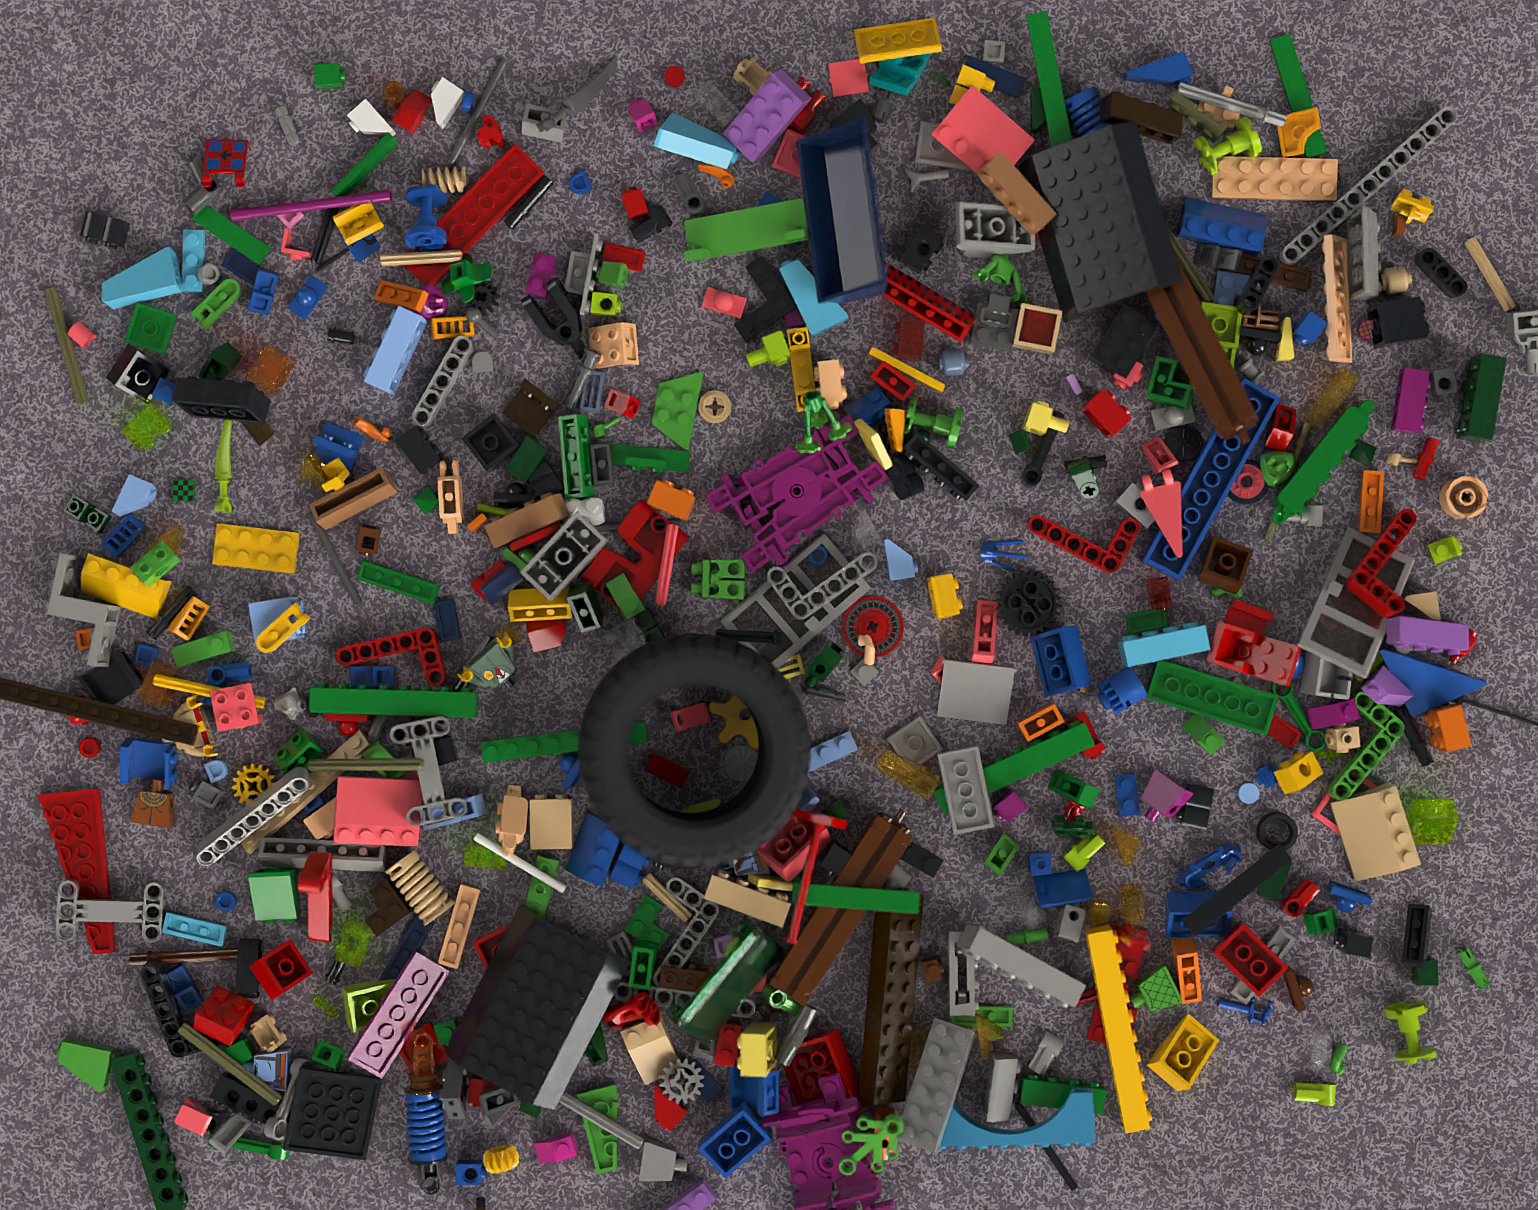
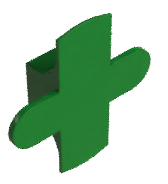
M465 254L462 257V261L450 265V276L446 277L442 282L444 296L460 290L461 301L464 303L470 302L474 297V285L491 279L492 267L490 261L483 264H473L472 256Z
M1333 907L1303 915L1308 935L1324 934L1335 931V928L1338 927Z

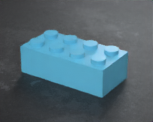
M1189 622L1182 624L1183 628L1180 629L1178 626L1162 628L1163 632L1158 633V630L1142 632V637H1137L1134 634L1123 636L1122 641L1117 642L1122 666L1130 667L1210 650L1206 626L1199 625V622Z

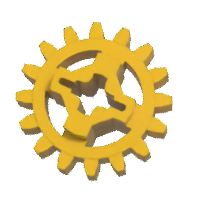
M252 763L251 769L248 765L243 766L244 772L238 770L237 774L239 777L233 778V781L237 782V784L232 786V789H237L234 797H241L239 803L246 801V805L254 800L250 798L255 794L259 796L267 790L265 788L266 780L268 788L276 783L273 782L276 774L270 775L271 768L264 770V764H260L257 768L256 763ZM250 772L260 773L256 777L249 775ZM253 782H257V783H258V784L256 785V787H257L258 789H254V790L252 789V787H253V784H252V783H253Z

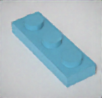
M183 230V292L204 293V284L200 282L197 276L199 267L204 265V230Z
M166 912L162 933L222 947L224 946L228 925Z

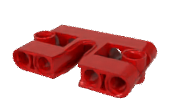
M640 499L617 529L627 544L640 554V561L633 564L622 555L602 548L580 580L583 582L589 581L593 590L620 609L613 596H607L604 589L607 586L606 583L624 573L636 594L642 600L659 578L667 525L673 523ZM658 519H663L666 523L665 529L662 531H658L654 527V522ZM647 521H651V528H643ZM679 527L674 557L690 537Z

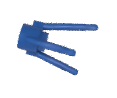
M1024 540L987 541V543H982L980 559L985 560L984 563L992 564L1014 572L1015 569L992 559H997V555L1027 559L1028 556L998 551V547H994L1023 544Z

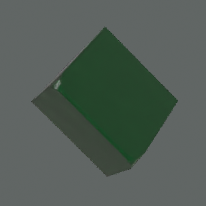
M1025 429L1008 435L1015 454L1030 449L1031 446Z

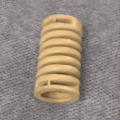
M414 850L385 871V873L390 874L391 881L398 880L395 883L396 888H401L400 893L402 895L406 894L404 899L410 901V907H415L414 912L416 914L420 913L418 917L424 921V926H426L455 903L452 899H448L446 891L442 892L443 886L438 885L439 881L437 879H433L434 874L432 872L428 873L429 867L424 866V861L419 859V854Z

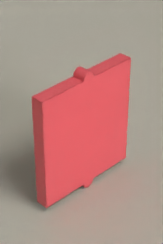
M859 59L828 64L829 82L832 85L833 98L869 92L868 73L865 69V63L860 64Z

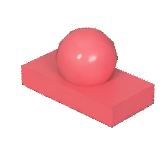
M707 287L702 307L741 319L747 299Z

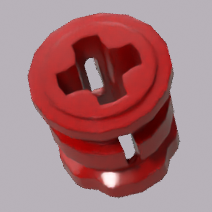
M1068 799L1069 805L1065 806V813L1061 815L1065 816L1066 821H1076L1075 816H1082L1081 811L1086 810V807Z

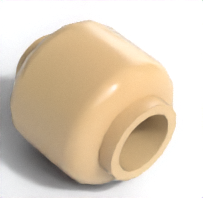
M1403 266L1385 268L1382 274L1379 275V282H1381L1382 291L1385 290L1387 294L1406 292L1408 284L1412 283V276L1410 271L1407 272Z

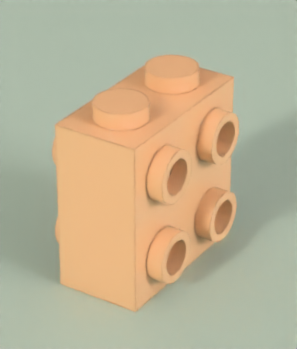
M839 359L818 361L817 367H814L815 382L819 381L820 388H816V390L820 392L821 398H826L827 405L831 410L838 409L839 405H842L843 400L846 399V387L841 385V379H844L843 364L839 365Z

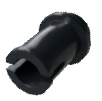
M336 327L333 329L329 328L328 341H331L333 344L340 342L353 345L355 332L337 330Z
M335 957L329 972L325 974V981L333 985L340 982L339 978L347 965L346 961H341L342 959Z

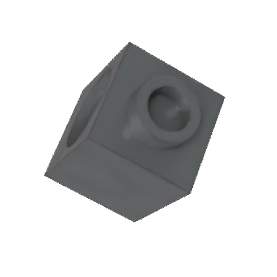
M1454 367L1429 372L1432 397L1438 396L1439 400L1451 398L1452 393L1458 392ZM1440 379L1446 382L1445 390L1439 386Z

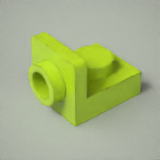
M1448 536L1426 545L1433 564L1462 555L1461 542L1455 536Z

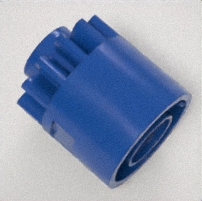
M1130 667L1123 668L1097 684L1100 690L1097 696L1106 710L1111 708L1116 715L1147 696L1144 687Z

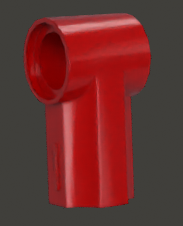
M500 559L485 574L479 575L470 586L483 600H486V597L479 588L507 565Z
M1305 878L1287 898L1282 900L1280 904L1281 911L1285 915L1298 917L1302 914L1303 908L1320 890ZM1290 902H1294L1296 905L1293 912L1288 911V904Z

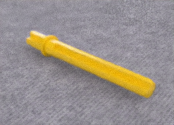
M156 674L153 679V684L156 686L211 697L210 691L222 689L161 674ZM254 695L256 707L263 709L266 697Z

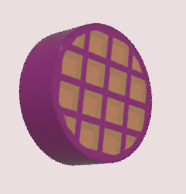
M1364 320L1358 325L1357 333L1361 339L1366 341L1373 339L1371 329L1374 330L1373 321Z

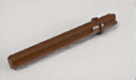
M238 948L152 952L148 950L147 953L129 954V965H145L151 958H157L163 964L237 960Z

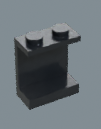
M117 649L111 653L112 657H110L108 667H96L86 675L77 677L80 681V688L85 693H88L92 700L115 705L146 683L124 649Z

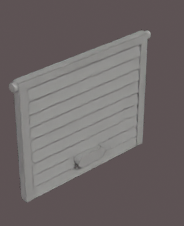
M942 659L944 667L937 716L1006 725L1014 672H1017V668Z

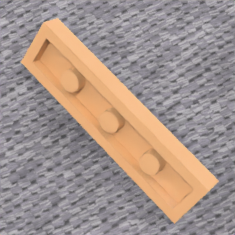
M460 884L438 964L455 969L459 968L481 889Z

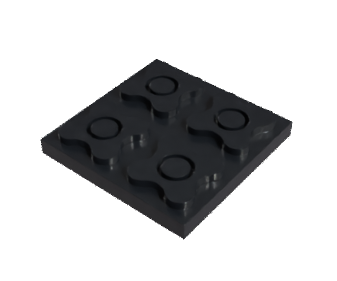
M299 1067L283 1150L366 1160L382 1078Z

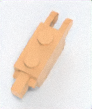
M453 460V476H447V465L445 461H440V477H438L440 518L443 519V524L448 525V534H458V523H462V518H464L462 477L459 476L458 460Z
M508 785L506 795H504L502 803L498 802L497 815H500V821L496 822L495 833L499 834L498 842H502V853L507 857L512 856L516 844L523 841L524 834L526 833L528 801L521 796V786Z

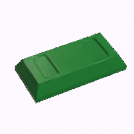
M1165 607L1124 615L1128 635L1169 627Z

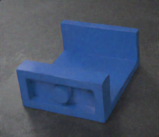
M127 737L120 746V783L128 784L133 777L164 779V789L169 790L178 777V771L175 770L178 760V752H175L176 744Z
M738 1065L734 1067L729 1066V1108H736L743 1101H746L751 1108L758 1109V1115L766 1116L779 1113V1071L771 1070L766 1077L741 1076V1070L738 1069Z

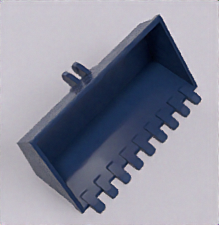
M861 117L796 141L819 304L827 302L848 303L885 294L887 267L881 239L882 231L879 224L874 174H872L867 123H865V117Z

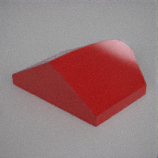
M564 619L525 621L534 652L561 646L566 632Z

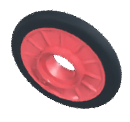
M1246 460L1227 494L1233 501L1240 504H1252L1265 496L1269 486L1263 478L1260 463ZM1243 477H1250L1253 483L1250 487H1243L1240 481Z

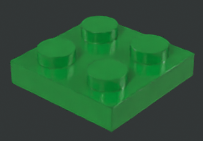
M137 302L124 341L166 355L178 316Z

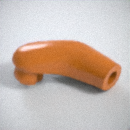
M699 161V172L714 175L721 182L723 188H730L734 184V176L728 169Z
M359 416L353 421L355 427L372 438L382 442L390 441L389 437L392 436V431L387 427H384L381 431L375 424Z

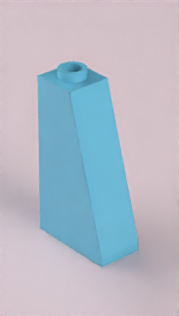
M673 112L659 128L653 145L657 148L724 169H728L731 163L735 164L739 156L738 148L728 138Z
M170 247L158 251L101 283L103 290L101 291V299L112 309L183 292L177 254Z
M789 259L781 264L782 267L779 268V272L799 310L805 326L808 327L811 338L849 319L847 313L838 303H818L815 278L798 259L795 261Z

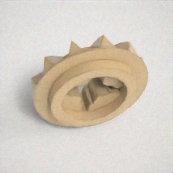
M709 391L699 401V413L707 422L714 424L723 422L731 412L730 399L721 391ZM714 398H716L718 405L724 406V408L717 409L716 416H714L712 409L706 408V406L713 405Z

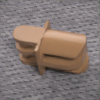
M1259 306L1254 310V316L1249 314L1242 315L1241 327L1278 331V326L1260 324V322L1277 324L1279 318L1261 314L1280 315L1278 310L1263 309ZM1249 319L1254 320L1253 325L1248 324Z

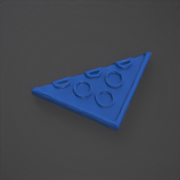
M1384 647L1379 648L1389 671L1414 694L1413 697L1405 702L1411 717L1487 685L1485 679H1478L1463 672L1450 670L1428 661H1421L1403 653L1387 650Z

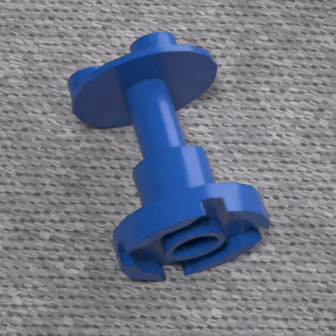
M429 184L426 187L407 188L405 198L409 204L420 208V215L416 217L415 226L408 228L405 232L406 245L415 249V246H419L420 251H435L443 248V243L445 245L447 243V234L442 228L436 226L437 220L432 216V210L434 207H441L446 203V194L439 190V186L435 184Z

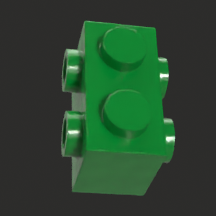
M302 728L273 755V758L280 770L287 774L296 767L306 769L308 760L316 759L323 752V749L317 739Z

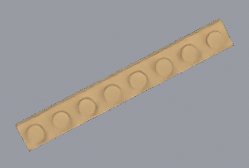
M358 730L327 759H360L372 744L365 733ZM312 771L309 774V786L306 792L240 842L245 851L252 854L260 847L261 837L270 838L345 771Z

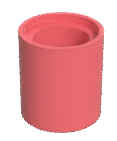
M81 321L75 323L68 331V335L83 349L88 348L92 339L95 340L97 337Z

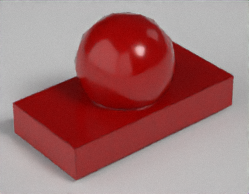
M326 713V721H340L338 730L345 737H352L358 731L357 722H368L371 719V714Z

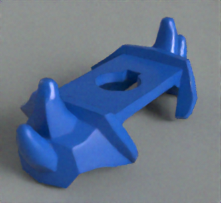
M1225 842L1226 847L1221 845L1218 847V850L1198 862L1188 864L1186 872L1180 868L1179 874L1182 878H1176L1177 883L1191 891L1192 888L1206 887L1207 883L1201 881V877L1221 865H1226V871L1230 873L1238 861H1242L1239 843H1236L1234 848L1229 842ZM1213 860V864L1210 867L1204 868V864L1207 861Z

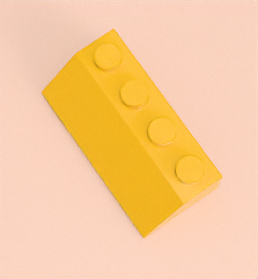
M88 553L81 572V593L158 620L157 617L161 614L172 581L161 577L148 588L130 569L131 566L97 554Z

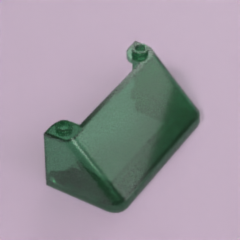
M746 915L739 921L741 925L740 932L737 930L734 932L740 939L739 942L689 1002L686 1003L683 999L679 998L678 1002L680 1004L675 1006L671 1003L665 1010L678 1028L703 1044L712 1043L716 1039L717 1032L774 963H778L784 956V948Z

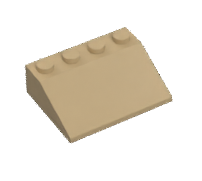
M1386 783L1351 795L1346 800H1337L1330 803L1354 881L1400 872L1421 865L1395 785Z

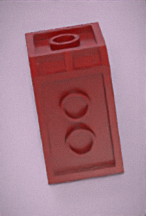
M1218 621L1206 661L1223 668L1289 687L1301 647Z

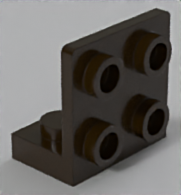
M524 379L520 384L522 388L503 411V414L530 435L537 437L560 405L527 379Z

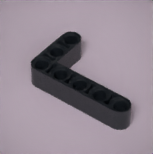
M157 958L149 959L142 967L140 975L170 1054L176 1058H181L202 1051L178 1033L179 1028L185 1021L177 999L174 996L165 967L161 960ZM148 967H153L156 973H151ZM155 986H160L163 992H158ZM162 1005L169 1006L171 1011L164 1010ZM169 1024H175L178 1029L170 1028ZM198 1031L216 1046L223 1044V1042ZM176 1043H182L185 1048H179Z

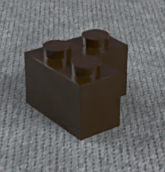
M390 877L369 891L381 909L365 919V922L377 937L414 910L410 907L409 902L404 899V895L400 893L399 888H396L394 881L390 880Z

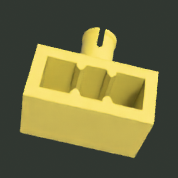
M1037 401V403H1032L1029 406L1022 429L1040 436L1045 434L1048 428L1066 433L1070 421L1052 416L1053 409L1049 408V404Z

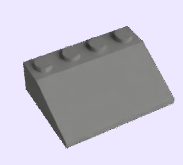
M1362 207L1347 218L1350 300H1374L1379 297L1382 291L1381 282L1378 281V274L1381 272V262L1378 261L1381 244L1377 240L1380 221L1377 220V214L1367 207Z

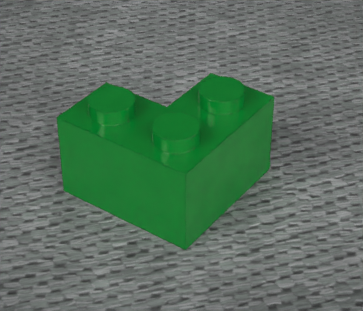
M1157 356L1146 397L1150 401L1179 406L1189 410L1195 390L1191 385L1176 382L1180 368L1178 361Z

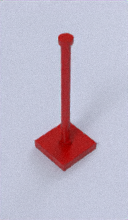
M799 809L794 810L793 817L812 821L814 829L789 935L785 939V942L792 944L798 943L796 938L822 828L825 829V825L846 829L848 822Z

